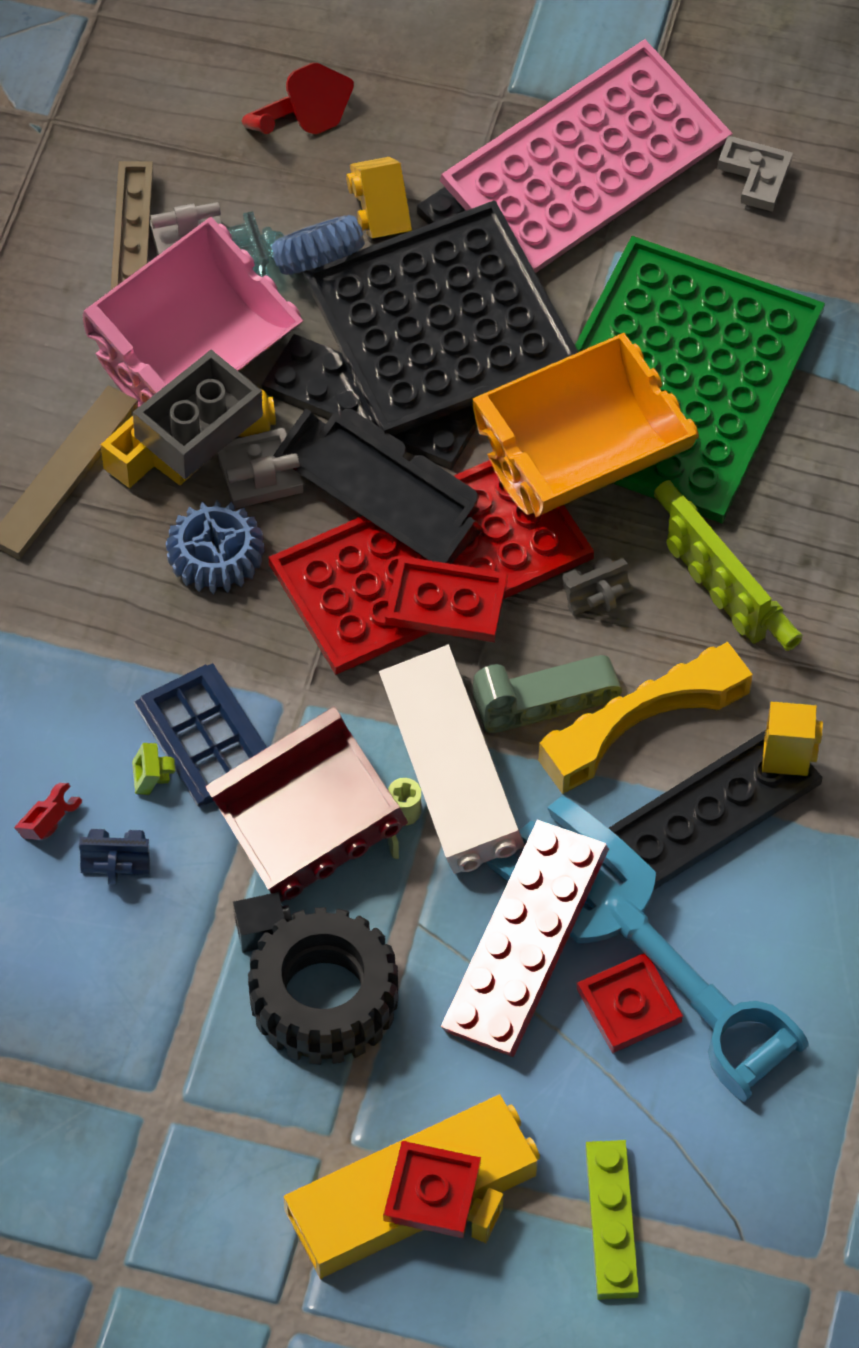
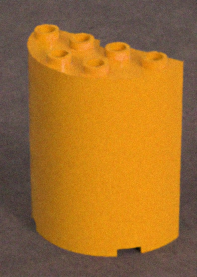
M625 333L473 398V408L479 434L488 436L493 452L487 455L499 480L516 505L527 515L534 513L536 517L688 450L699 437L694 422L691 419L685 418L680 411L676 397L672 393L668 394L666 390H660L662 388V381L658 372L654 368H649L644 361L640 347L636 343L632 344Z

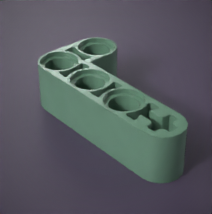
M606 655L586 658L509 679L503 665H489L479 670L473 679V699L484 729L488 733L503 732L603 705L622 693V688L610 657Z

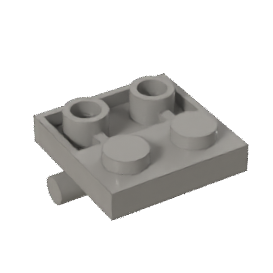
M214 202L195 206L192 203L173 207V211L151 215V220H149L150 229L157 254H161L209 217H212L218 224H221L219 203Z
M285 428L234 439L217 453L230 499L235 509L303 493V483L300 474L293 470V468L300 467L297 454L294 453L277 458L273 456L287 436Z

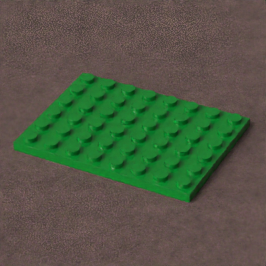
M631 236L575 347L578 352H581L625 333L632 344L636 343L640 347L644 361L649 368H654L658 372L662 381V388L660 390H666L668 394L672 393L676 397L680 411L685 418L691 419L694 422L699 437L690 449L629 475L613 484L656 499L654 497L655 489L663 482L670 480L682 496L696 506L697 512L701 516L723 524L824 312L825 303Z

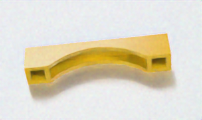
M729 642L717 648L714 646L709 647L691 662L677 664L663 677L655 681H645L633 693L625 697L618 696L606 704L605 708L593 714L586 713L580 716L573 725L561 731L554 730L548 733L539 742L538 761L560 792L564 794L594 778L599 763L609 747L625 731L640 721L659 713L677 709L707 708L720 710L750 693L753 674Z

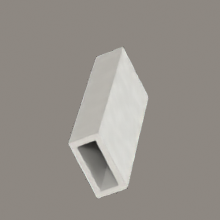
M449 644L379 671L443 851L453 873L475 870L484 862L495 858L509 857L518 849L525 847Z

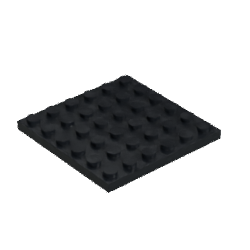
M495 200L361 249L332 263L303 271L304 280L378 426L383 430L384 434L388 432L393 436L472 406L473 398L578 353Z

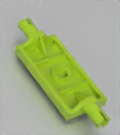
M670 480L660 484L654 491V497L670 514L666 541L668 549L674 557H680L687 565L694 581L699 584L702 583L710 592V597L716 607L724 609L732 618L735 629L741 635H746L753 644L764 639L768 629L785 651H790L799 645L803 635L785 616L781 605L777 601H772L768 593L697 512L696 506L682 496Z

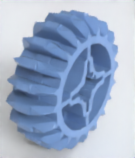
M344 215L279 238L271 246L274 253L273 258L281 274L291 275L332 263L335 260L342 259L359 251L365 245L364 233L355 216Z
M216 500L214 507H207L202 501L200 510L196 511L188 507L187 517L178 515L176 525L170 526L169 538L166 541L167 560L170 566H173V573L176 577H182L186 586L195 582V588L198 592L207 586L212 594L215 593L217 587H223L228 593L231 589L230 584L235 583L242 588L244 577L253 579L255 568H260L262 563L261 556L264 553L263 533L257 527L255 518L248 517L245 508L235 512V506L232 502L223 508L218 500Z

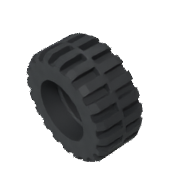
M326 907L315 908V913L305 915L304 910L292 914L293 920L286 922L285 919H281L273 925V935L264 933L258 941L259 950H255L252 953L250 971L248 972L250 1006L252 1016L256 1017V1026L262 1035L269 1036V1044L277 1050H282L283 1047H286L287 1056L297 1061L300 1060L301 1056L309 1057V1064L321 1065L322 1059L331 1058L332 1063L336 1064L344 1062V1056L351 1053L354 1058H357L366 1053L365 1045L367 1043L375 1046L383 1038V1030L390 1029L393 1023L394 1011L398 1006V966L395 965V953L391 945L385 944V935L378 928L370 930L369 921L360 915L352 919L349 917V911L337 909L336 913H327ZM319 963H331L342 966L351 971L361 982L360 989L349 1001L328 1009L312 1008L299 1003L288 993L287 985L297 972L305 967Z

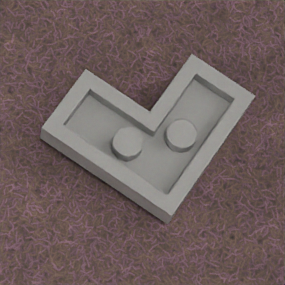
M728 136L718 160L717 169L748 177L741 194L740 203L773 212L791 165L793 153Z

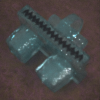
M253 211L243 213V223L228 227L227 229L232 236V240L239 248H249L247 252L254 260L255 266L252 269L260 277L265 275L270 277L266 265L269 263V255L274 260L271 246L276 240L284 237V234L280 231H272L271 227H265L261 235Z

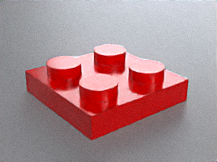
M644 953L577 982V991L612 1054L682 1023L683 1015L653 962Z
M402 1141L383 1214V1221L464 1238L481 1166V1157Z

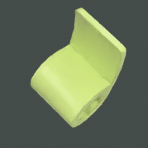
M410 778L394 780L390 784L388 791L408 821L406 825L413 824L421 815V788L416 781ZM396 835L391 838H387L392 857L399 859V843Z

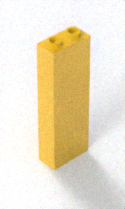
M496 1095L284 1195L285 1213L319 1278L322 1279L422 1231V1229L383 1221V1214L402 1141L481 1157V1166L471 1207L476 1198L483 1200L488 1188L502 1193L535 1177L537 1173V1160L540 1159V1154L532 1138L525 1139L519 1129L521 1120L512 1104L507 1106L501 1095Z

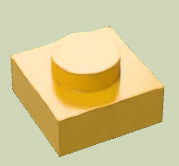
M488 1188L483 1200L476 1198L468 1217V1221L472 1222V1238L487 1243L503 1210V1193Z

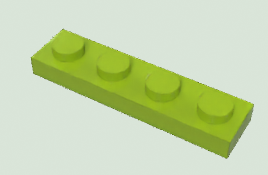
M626 1140L586 1142L585 1153L597 1300L638 1298L639 1289Z

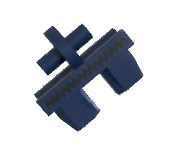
M91 829L87 837H80L81 873L107 874L108 884L111 885L117 884L118 874H150L149 839L145 838L143 830H129L124 834V838H110L109 832L105 829Z

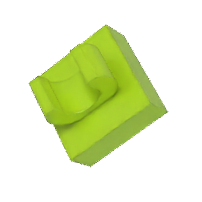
M142 743L132 761L135 794L150 795L156 783H169V774L176 772L174 758L167 756L158 757V746L155 743Z

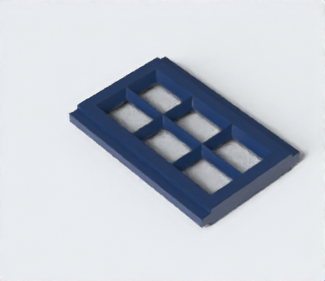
M213 663L208 666L205 664L142 695L140 699L134 701L137 710L165 755L174 758L175 771L198 807L214 801L206 789V785L267 748Z

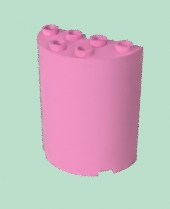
M209 217L86 308L83 312V323L87 337L95 340L100 348L95 354L107 374L123 393L137 399L138 407H140L211 349L239 372L303 322L300 312L293 303L287 302L279 294L276 284L270 277L266 275L260 277L252 269L255 263L251 255L247 251L241 250L234 243L229 230L224 225L218 224L212 217Z

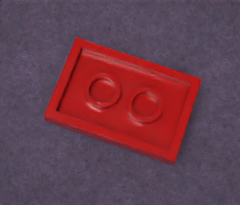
M399 556L385 616V625L495 643L508 573Z

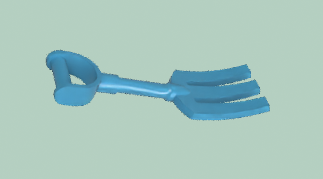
M562 795L547 807L551 818L568 831L606 843L609 851L604 859V863L624 882L619 886L601 869L599 870L586 899V902L593 909L588 912L582 907L570 937L576 943H591L621 934L626 940L633 941L691 1001L690 1006L712 1027L713 1033L708 1049L711 1068L719 1081L736 1098L745 1102L752 1096L750 1089L791 1052L794 1050L802 1052L809 1046L807 1037L787 1014L774 1005L760 1001L740 1002L733 1005L713 984L709 985L649 924L648 917L643 913L653 893L656 872L609 828ZM530 821L519 830L524 845H526L536 824L533 821ZM513 854L506 858L489 860L487 864L491 870L509 882L519 857ZM754 1021L762 1023L777 1032L736 1069L730 1065L722 1053L720 1037L726 1029L739 1022Z

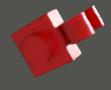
M60 782L56 784L45 801H38L16 824L14 828L22 838L35 840L48 838L57 830V823L66 814L65 811L72 812L79 808L82 803L80 797L72 796L67 802L64 800L65 792L71 787L69 783Z

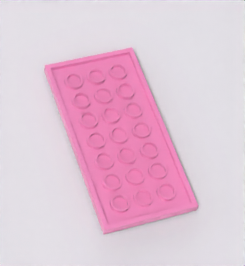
M644 39L442 173L440 182L466 211L495 200L534 272L537 273L725 144L727 137L732 136V132Z

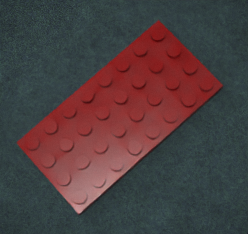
M490 460L454 475V477L478 493L479 500L476 506L479 508V511L472 519L484 530L452 564L508 573L504 599L594 559L593 548L564 505L538 517L534 513L527 515L509 496ZM363 516L269 556V566L335 675L430 633L385 625V616L399 556L427 559Z

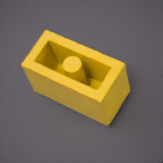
M770 702L764 736L762 772L808 776L810 762H817L819 744H821L823 721L816 720L817 705Z

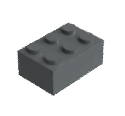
M211 349L133 412L134 436L181 477L186 479L263 416L262 390Z

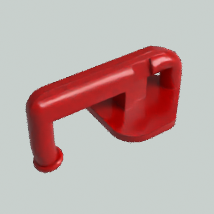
M310 63L294 70L288 76L286 81L287 97L244 115L241 120L245 128L269 134L274 130V120L294 112L298 124L303 131L310 134H319L339 124L353 91L354 81L350 77L320 63Z

